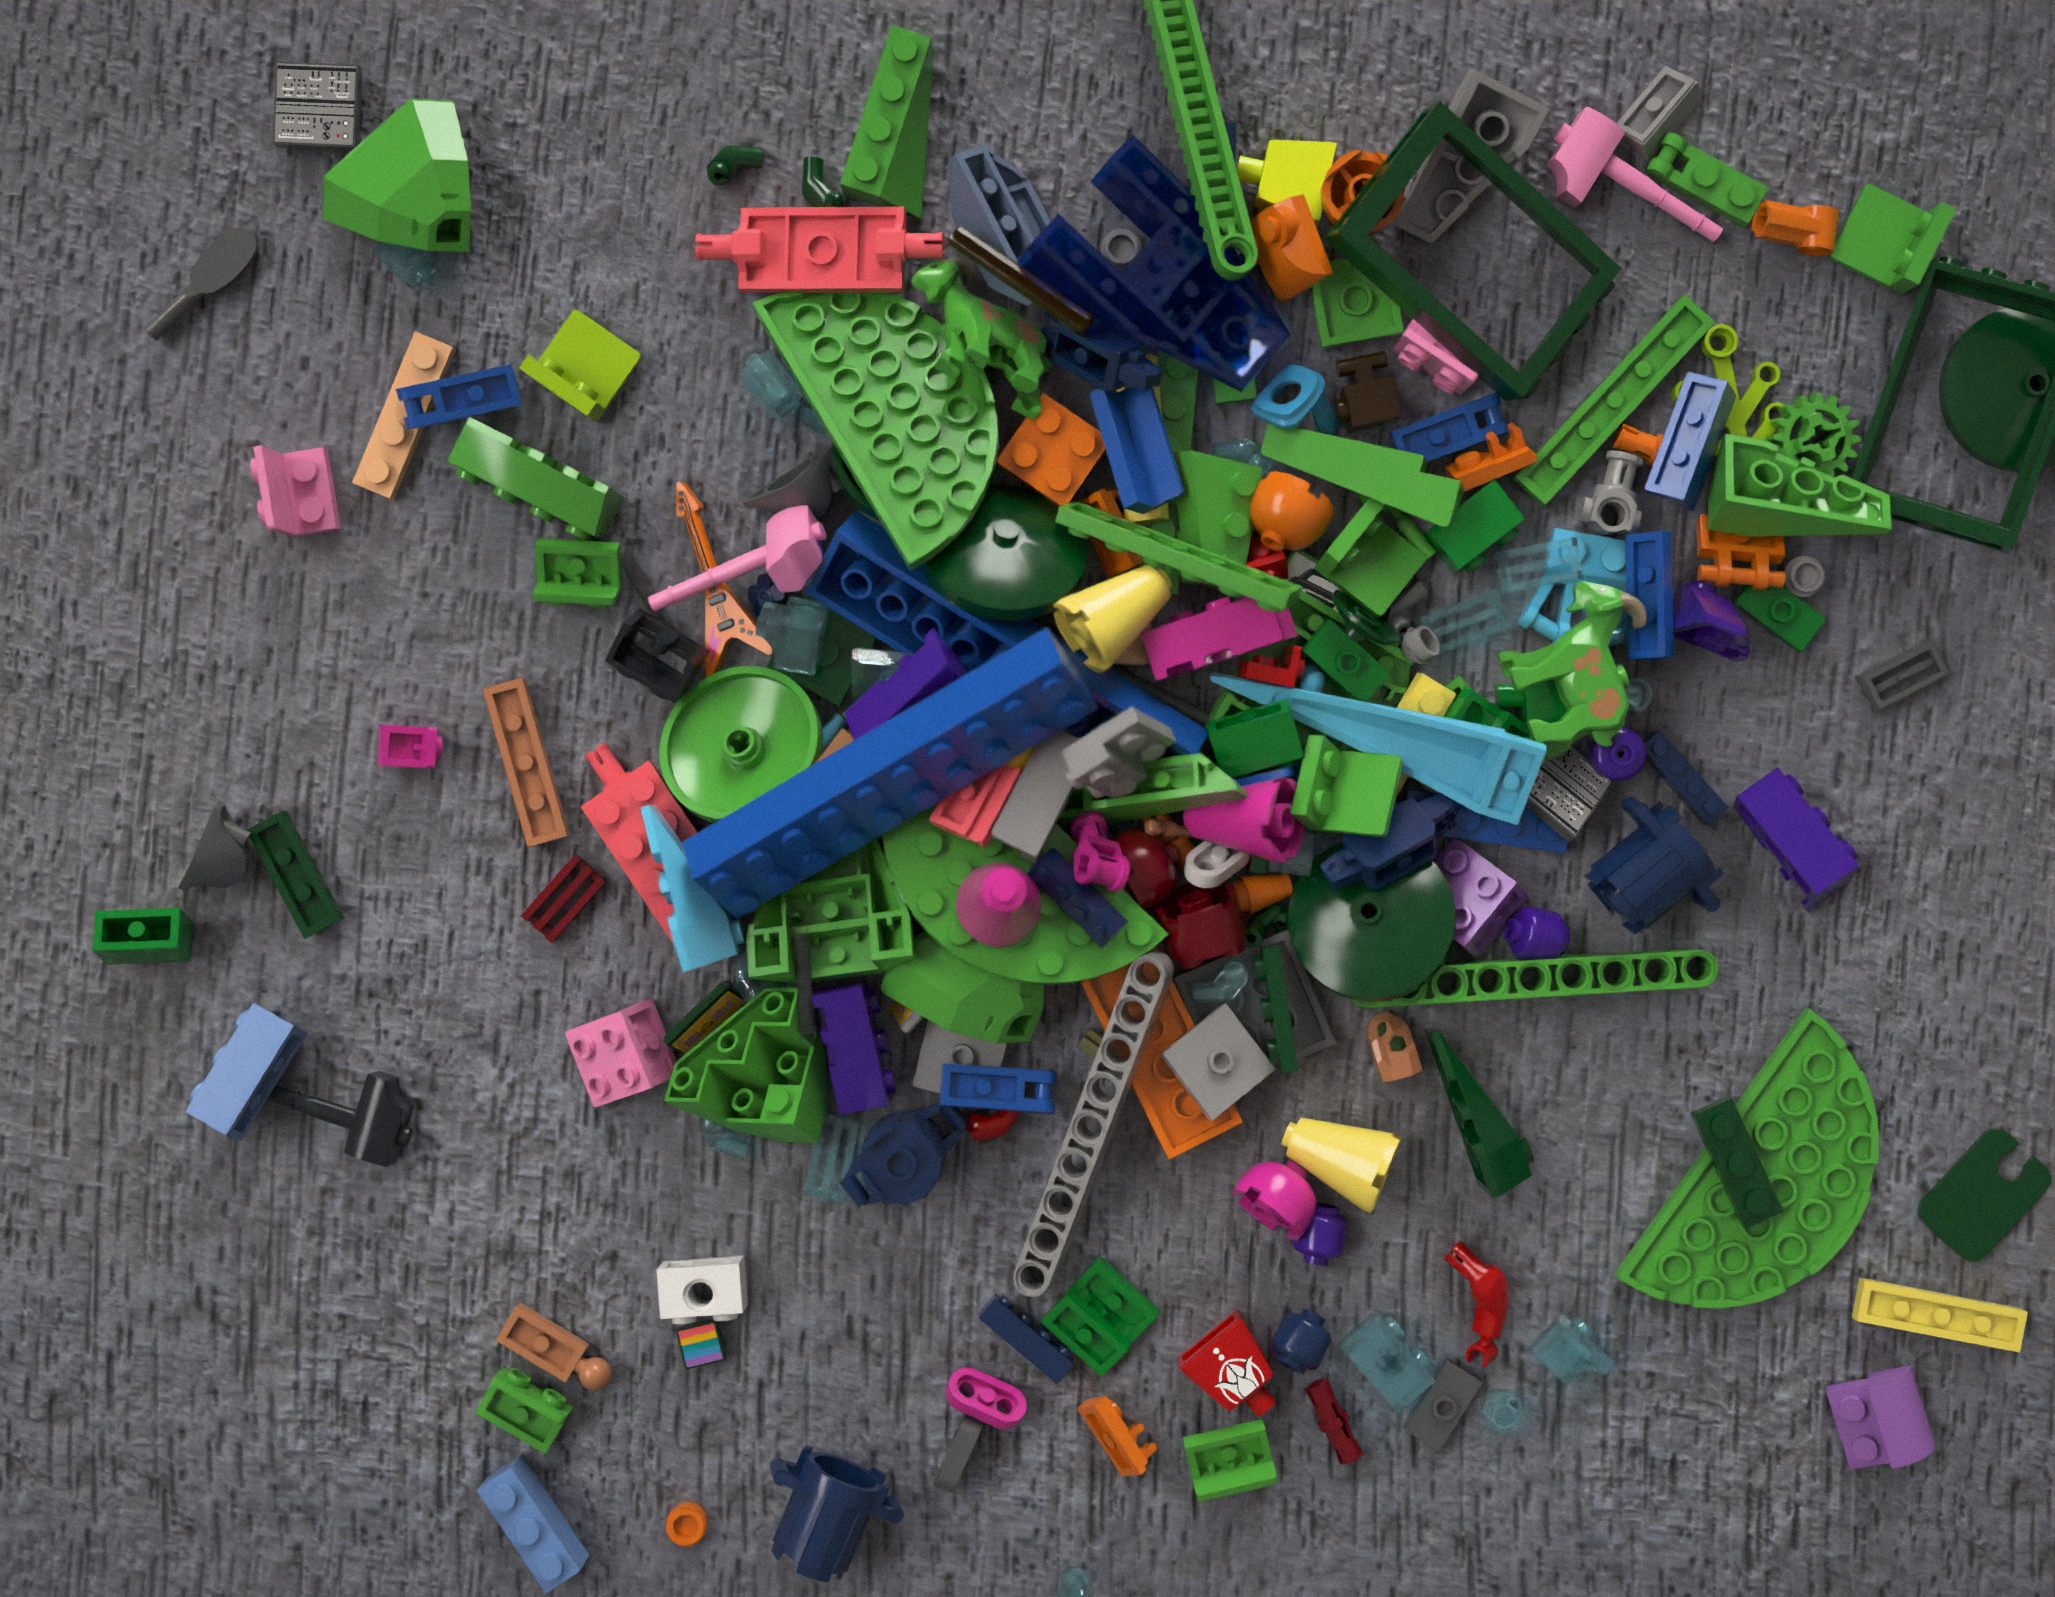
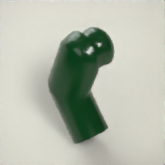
M725 146L707 166L709 181L714 185L723 186L730 182L742 167L763 168L764 148Z
M1274 903L1249 918L1246 924L1247 936L1243 944L1252 948L1257 947L1270 925L1277 931H1283L1286 924L1288 925V910L1281 908L1282 904Z

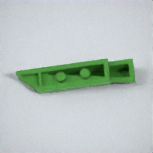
M1201 753L1156 759L1142 763L1148 778L1136 784L1135 790L1128 795L1115 798L1103 795L1100 798H1096L1086 785L1080 789L1075 788L1057 823L1070 830V824L1076 816L1092 811L1103 814L1108 825L1247 798V792Z

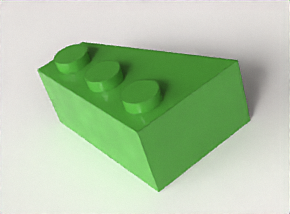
M1193 450L1173 452L1185 491L1184 496L1173 500V505H1177L1180 531H1176L1177 539L1245 565L1253 528L1249 515L1250 501L1261 480L1263 468ZM1181 576L1183 584L1219 591V585L1206 580L1204 582H1194Z

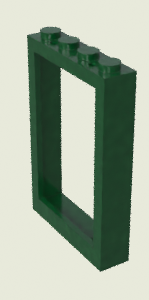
M1441 101L1432 104L1420 113L1324 237L1327 243L1457 359L1479 375L1478 377L1494 392H1497L1504 401L1520 398L1526 399L1536 391L1542 381L1539 376L1547 366H1552L1562 357L1566 351L1564 343L1571 334L1578 333L1588 323L1591 317L1588 312L1596 301L1600 302L1610 294L1615 286L1612 280L1622 269ZM1442 138L1592 274L1519 372L1367 237Z
M1940 257L1939 261L1932 259L1922 278L1851 478L1868 485V479L1937 289L2055 321V292L2049 291V285L2036 280H2024L2023 283L2008 280L2004 272L1990 268H1983L1981 272L1964 268V262L1951 257ZM2055 373L2000 524L1868 485L1890 495L1891 519L2003 553H2009L2014 548L2055 435Z

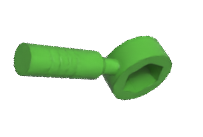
M1358 493L1359 501L1363 506L1369 497ZM1387 504L1379 512V514L1389 512L1395 520V526L1410 544L1426 555V560L1437 552L1408 515Z

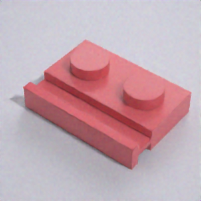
M1006 764L997 767L973 781L970 785L939 801L929 818L933 826L967 841L971 840L986 848L992 838V830L1023 771Z

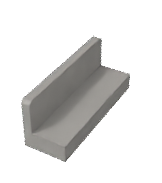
M1062 730L1036 745L992 830L993 838L1021 851L1020 858L1033 865L1038 861L1075 789L1065 774V767L1068 765L1062 750L1078 741L1079 738Z

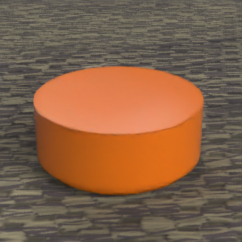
M683 1502L676 1505L666 1520V1533L673 1543L682 1547H690L699 1543L708 1528V1516L705 1510L694 1502Z

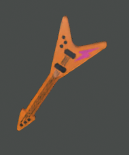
M677 482L676 514L685 520L701 571L704 573L709 568L717 567L699 513V511L703 510V505L685 482ZM721 583L718 587L714 586L705 590V648L710 651L705 658V677L719 672L729 644L734 638L740 639L767 655H775L777 653L775 645L726 583Z

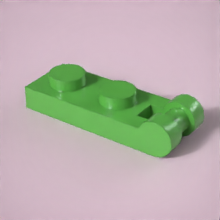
M1667 132L1660 143L1661 152L1657 158L1651 159L1646 168L1647 174L1741 227L1747 226L1768 187L1688 144L1680 135ZM1676 158L1685 162L1681 172L1675 170L1672 166Z

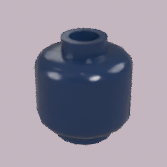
M1303 1309L1300 1315L1296 1313L1285 1314L1271 1341V1348L1276 1353L1274 1360L1290 1370L1303 1375L1305 1370H1316L1332 1339L1329 1331L1322 1327L1325 1319L1307 1309Z

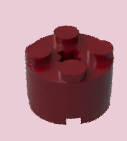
M1224 881L1225 887L1200 888L1191 883L1179 886L1174 889L1167 902L1154 907L1159 925L1168 933L1163 939L1166 952L1170 958L1179 961L1181 968H1194L1201 965L1204 959L1219 955L1231 957L1238 955L1244 950L1243 941L1247 936L1246 926L1235 886L1230 881Z

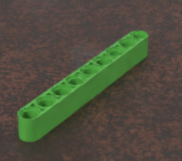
M1690 947L1570 954L1554 959L1520 960L1518 958L1455 961L1444 962L1438 972L1427 983L1408 995L1379 1002L1349 1000L1360 1007L1374 1008L1701 988L1710 985L1715 980L1719 967L1717 960L1712 954ZM1698 956L1702 962V970L1699 975L1690 978L1686 970L1687 963L1693 957ZM1657 959L1661 965V973L1656 979L1649 981L1645 975V967L1649 961ZM1616 961L1620 968V975L1614 982L1607 983L1603 976L1604 968L1608 963ZM1575 964L1579 970V977L1574 984L1566 986L1562 981V971L1566 966ZM1533 966L1537 970L1538 980L1532 987L1524 988L1520 982V975L1525 968ZM1493 969L1497 975V982L1492 989L1484 991L1479 987V976L1483 971ZM1444 972H1453L1456 978L1455 987L1448 993H1440L1437 987L1439 976Z

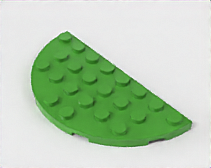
M780 292L753 302L756 316L909 570L911 571L930 560L946 548L966 527L983 501L992 479L997 457L998 428L994 397L984 370L975 366L974 358L967 354L963 365L960 367V375L956 379L935 369L934 366L938 357L946 349L945 323L942 325L936 319L922 312L921 306L891 293Z
M938 802L934 806L904 821L896 828L882 834L886 862L903 902L920 926L946 951L964 963L1000 976L1003 979L1039 985L1072 984L1092 980L1133 963V961L1151 951L1168 935L1123 889L1119 892H1112L1107 890L1105 885L1090 882L1128 921L1101 948L1036 883L1041 898V911L1033 930L1014 945L1007 947L987 946L968 934L959 922L956 911V899L959 888L969 873L988 863H1009L1027 873L1033 864L1020 858L1021 851L993 837L990 839L987 847L983 848L978 843L971 840L967 841L933 826L929 818ZM1056 824L1039 858L1054 847L1074 867L1072 853L1078 845Z
M1806 1007L1803 1009L1735 1104L1784 1212L1747 1229L1743 1228L1739 1223L1710 1156L1704 1147L1613 1274L1618 1279L1636 1290L1663 1301L1667 1300L1674 1303L1691 1305L1696 1308L1745 1306L1787 1292L1786 1288L1798 1283L1809 1274L1813 1276L1849 1240L1859 1224L1871 1196L1869 1189L1873 1179L1874 1167L1879 1161L1878 1118L1866 1077L1846 1048V1043L1826 1021L1811 1009Z

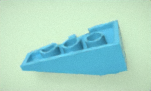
M647 805L640 807L652 856L657 864L663 863L664 871L659 873L660 880L658 882L661 894L665 896L668 904H673L674 912L667 919L682 971L686 972L743 952L741 944L746 943V936L740 919L733 920L732 914L693 880L683 844L657 806Z

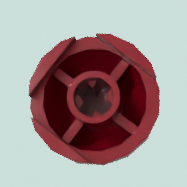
M1130 829L1109 838L1108 840L1119 843L1122 855L1126 856L1129 860L1130 869L1126 886L1132 899L1144 911L1151 910L1168 899L1174 891L1177 882L1174 865L1181 862L1171 841L1167 840L1162 843L1156 835L1145 833V829Z

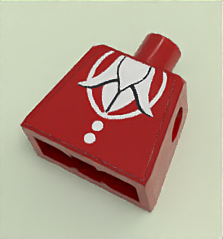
M1237 1309L1177 1358L1181 1371L1228 1411H1232L1245 1401L1256 1416H1261L1276 1401L1264 1387V1384L1273 1377V1370L1243 1316Z

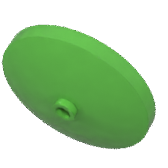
M739 666L719 671L694 685L672 709L663 728L659 748L660 766L664 780L670 791L685 808L696 816L715 823L814 765L822 753L823 730L818 711L805 691L794 680L779 671L761 666Z

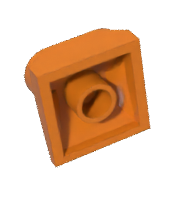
M1304 194L1290 197L1270 206L1250 220L1258 254L1255 264H1260L1269 286L1282 304L1294 299L1333 273Z

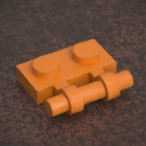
M1699 515L1696 521L1697 558L1714 559V566L1699 565L1697 571L1698 581L1713 582V585L1717 587H1728L1730 584L1750 585V588L1753 590H1766L1767 587L1783 588L1785 572L1772 571L1769 568V564H1781L1784 559V536L1748 537L1708 530V515ZM1732 561L1751 562L1752 569L1732 567Z

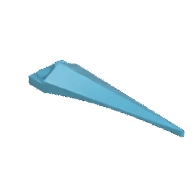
M1215 672L1209 674L1212 682L1263 705L1288 698L1295 720L1363 753L1398 755L1404 761L1402 773L1476 813L1515 825L1519 823L1547 751L1545 744L1506 733L1505 729Z

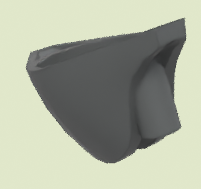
M833 442L743 499V505L748 509H764L774 514L789 507L808 505L817 520L821 518L829 508L832 494L841 489L837 475L830 466L833 457Z
M218 801L212 810L192 862L178 887L179 889L187 890L195 886L217 888L233 886L243 878L253 864L254 849L249 840L251 832L234 824L226 805L221 801Z

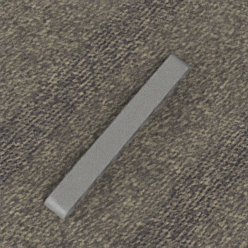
M1149 951L1133 961L1127 972L1014 1271V1284L1018 1291L1025 1296L1038 1297L1045 1293L1056 1281L1061 1271L1173 977V962L1168 955L1161 951ZM1145 962L1153 963L1159 969L1160 978L1158 982L1149 981L1144 976L1143 965ZM1130 1001H1137L1144 1007V1020H1137L1130 1015L1128 1010ZM1116 1039L1123 1040L1129 1045L1131 1051L1129 1058H1123L1115 1052L1114 1041ZM1100 1078H1108L1114 1083L1116 1088L1114 1096L1107 1095L1101 1090ZM1086 1116H1093L1101 1123V1133H1094L1087 1128L1085 1123ZM1074 1153L1081 1155L1087 1163V1170L1083 1171L1074 1167L1071 1155ZM1058 1191L1065 1192L1071 1197L1073 1202L1071 1208L1060 1204L1057 1198ZM1043 1229H1050L1058 1236V1244L1055 1245L1046 1241ZM1029 1266L1038 1267L1044 1275V1281L1034 1279L1030 1274Z

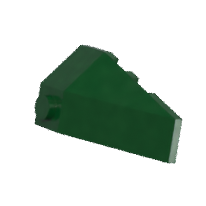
M1434 1028L1426 1029L1424 1031L1477 1184L1492 1199L1499 1197L1532 1176L1528 1165L1534 1162L1531 1148L1526 1138L1520 1140L1517 1133L1442 1035Z

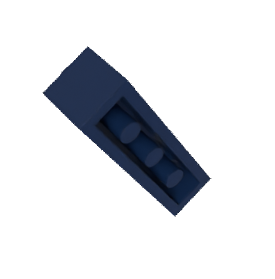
M1661 730L1653 731L1643 740L1647 752L1646 761L1703 825H1710L1729 808Z
M1052 847L1039 858L1027 874L1102 948L1128 921L1090 883L1086 885L1077 883L1074 879V867Z
M995 1293L981 1309L978 1318L1058 1384L1074 1365V1358L1071 1357L1073 1353L1063 1344L1058 1346L1053 1342V1336L1044 1328L1039 1330L1032 1324L1034 1321L1028 1314L1023 1311L1021 1313L1013 1308V1302L1005 1295L1000 1297Z

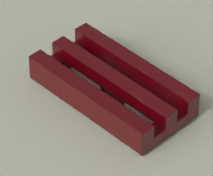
M575 854L524 911L521 917L525 921H529L533 928L544 934L545 938L550 943H553L608 881L578 854ZM579 867L582 872L545 914L539 918L536 913L572 872ZM588 877L595 881L558 924L551 929L547 924Z

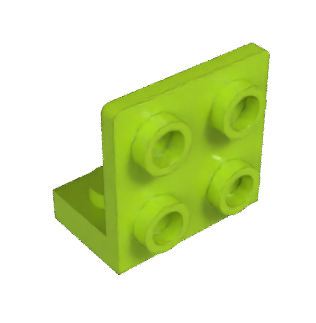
M574 309L537 361L528 354L519 369L597 423L642 359V355L588 316Z

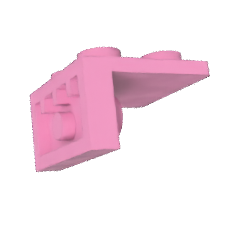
M1412 319L1392 351L1399 355L1397 360L1403 366L1414 372H1418L1421 369L1433 377L1431 382L1434 386L1449 395H1452L1454 392L1461 395L1479 376L1457 359L1414 319Z
M263 445L253 448L255 458H252L250 462L251 472L255 482L259 483L262 498L258 500L257 509L261 522L266 525L268 530L292 538L341 530L328 449L321 447L282 454Z
M653 998L641 1001L565 1032L568 1044L594 1107H599L648 1090L671 1079L677 1059L672 1047L663 1041L666 1031Z

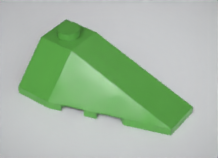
M1726 433L1723 436L1708 494V530L1748 537L1889 534L1891 531L1890 495L1845 475L1835 478L1814 468L1816 462L1805 457L1800 462L1777 452L1779 446L1766 440Z

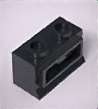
M639 608L623 622L605 661L616 667L617 671L623 676L633 678L650 688L657 697L676 704L690 689L710 651ZM641 633L653 640L651 647L655 652L666 654L670 651L687 661L683 669L684 674L636 646L634 642L638 634Z

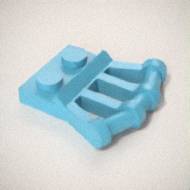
M1559 528L1552 529L1542 582L1518 619L1517 624L1525 629L1531 627L1554 642L1571 629L1570 619L1572 612H1567L1566 609L1573 604L1572 588L1577 582L1586 581L1611 586L1627 592L1626 541ZM1555 584L1563 586L1556 623L1538 613ZM1625 611L1618 623V628H1615L1608 646L1622 644L1623 647H1628L1627 613Z

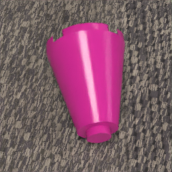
M1277 778L1241 786L1246 790L1247 798L1184 810L1185 827L1189 829L1190 834L1194 838L1276 863L1288 862L1286 860L1287 857L1294 858L1300 850L1304 837L1305 826L1290 814L1297 783L1291 778Z
M993 862L974 869L964 879L957 894L956 911L961 926L973 938L990 947H1007L1020 942L1033 930L1040 916L1041 898L1036 883L1024 870L1009 863Z

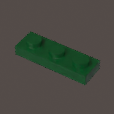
M280 811L247 829V831L251 832L250 840L304 939L310 938L345 919L287 811Z
M1276 944L1259 946L1260 956L1254 957V967L1257 982L1265 981L1267 997L1260 998L1263 1022H1271L1273 1039H1266L1270 1064L1277 1063L1278 1069L1282 1074L1296 1072L1299 1070L1280 948Z
M1726 1096L1691 1112V1117L1740 1225L1747 1229L1784 1212L1733 1099Z

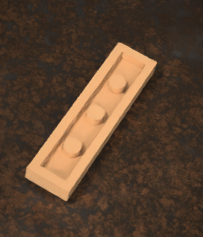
M416 331L414 332L352 483L395 500L425 427L406 430L403 418L407 417L404 402L398 400L396 389L444 379L456 353L454 347ZM432 394L420 397L423 412H431L434 406Z

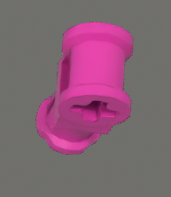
M1090 811L1076 816L1070 824L1071 833L1079 844L1072 853L1074 879L1079 884L1086 885L1093 882L1105 885L1109 891L1119 892L1125 886L1129 876L1130 865L1128 858L1122 855L1118 842L1108 840L1106 835L1108 826L1103 814Z

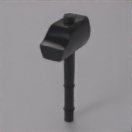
M376 1071L368 1073L357 1110L277 1085L267 1099L290 1107L291 1110L296 1109L311 1117L350 1129L344 1153L376 1165L388 1167L397 1163L401 1147L406 1148L413 1132V1129L409 1128L408 1124L414 1106L403 1096L399 1086V1077L385 1072Z

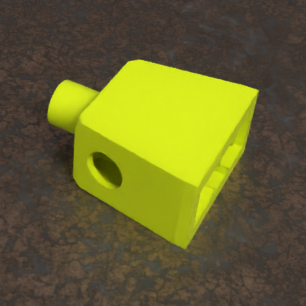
M1269 140L1264 161L1245 156L1239 157L1237 166L1239 181L1258 186L1254 206L1261 210H1265L1290 197L1304 194L1317 228L1323 209L1321 204V187L1327 171L1333 164L1337 143Z

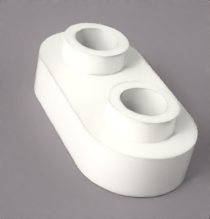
M1203 841L1187 854L1184 875L1191 884L1197 887H1217L1249 863L1251 855Z

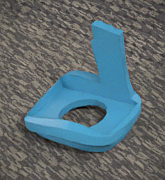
M1289 365L1281 370L1257 396L1254 404L1251 406L1252 414L1255 417L1286 430L1299 426L1310 413L1320 433L1334 435L1337 428L1341 425L1326 397V382L1323 376L1300 365ZM1289 384H1298L1302 387L1300 394L1293 401L1286 404H1275L1272 402Z

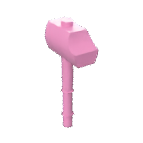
M1586 106L1578 113L1571 126L1564 123L1553 139L1559 145L1547 163L1556 180L1557 191L1555 199L1573 209L1582 203L1600 172H1602L1635 195L1653 203L1654 207L1658 206L1690 227L1692 232H1698L1711 242H1715L1722 233L1723 228L1706 218L1705 214H1700L1668 193L1667 189L1664 190L1649 177L1612 154L1625 131L1610 118Z
M808 505L793 506L781 510L766 523V545L729 560L713 569L709 568L707 572L677 585L668 586V589L649 596L650 606L656 612L674 603L677 605L681 600L711 587H718L721 583L740 577L765 565L767 573L780 592L801 590L807 579L822 562V541L826 539L825 529L822 523L817 521Z

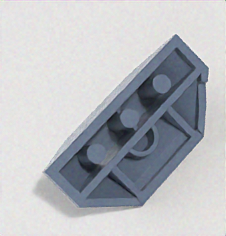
M987 144L955 153L950 158L951 216L957 227H965L1062 293L1066 250L1028 177L1008 161L995 155L994 150ZM978 265L989 288L1026 306L1035 304Z

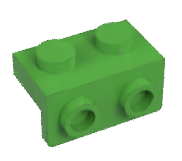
M537 539L534 545L537 584L533 590L534 601L546 602L553 606L565 605L567 603L587 604L593 608H603L616 604L622 589L620 542Z
M502 1367L494 1375L490 1382L491 1385L475 1414L546 1454L573 1407L566 1403V1398L559 1392L548 1388L542 1390L530 1383L531 1378L521 1370L509 1368L508 1370Z
M1263 1418L1183 1437L1199 1502L1260 1489L1278 1483Z

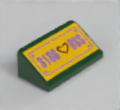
M729 980L722 981L663 1037V1041L668 1046L685 1055L743 1007L747 1002L746 998Z

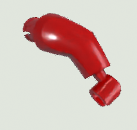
M1460 1241L1451 1249L1454 1253L1448 1252L1444 1260L1471 1283V1295L1476 1303L1472 1331L1481 1336L1480 1340L1467 1348L1465 1355L1466 1360L1470 1363L1481 1352L1484 1358L1482 1368H1484L1498 1356V1348L1492 1340L1502 1337L1510 1304L1508 1282L1498 1265L1493 1266L1490 1264L1487 1266L1465 1246L1463 1241Z

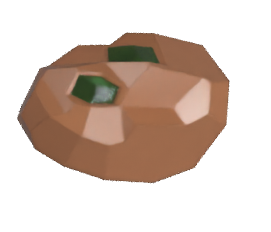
M1385 1011L1376 1013L1368 1027V1042L1379 1079L1382 1082L1396 1081L1422 1072L1417 1048L1405 1021L1401 1017Z

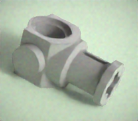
M1610 450L1607 451L1605 458L1609 462L1603 484H1596L1593 498L1583 497L1578 509L1577 520L1582 522L1581 525L1588 526L1593 533L1599 536L1623 535L1625 533L1635 534L1638 530L1642 513L1637 510V504L1635 503L1636 493L1631 491L1637 467H1642L1644 459L1630 453ZM1604 505L1610 506L1616 511L1618 517L1615 526H1608L1602 521L1601 509Z

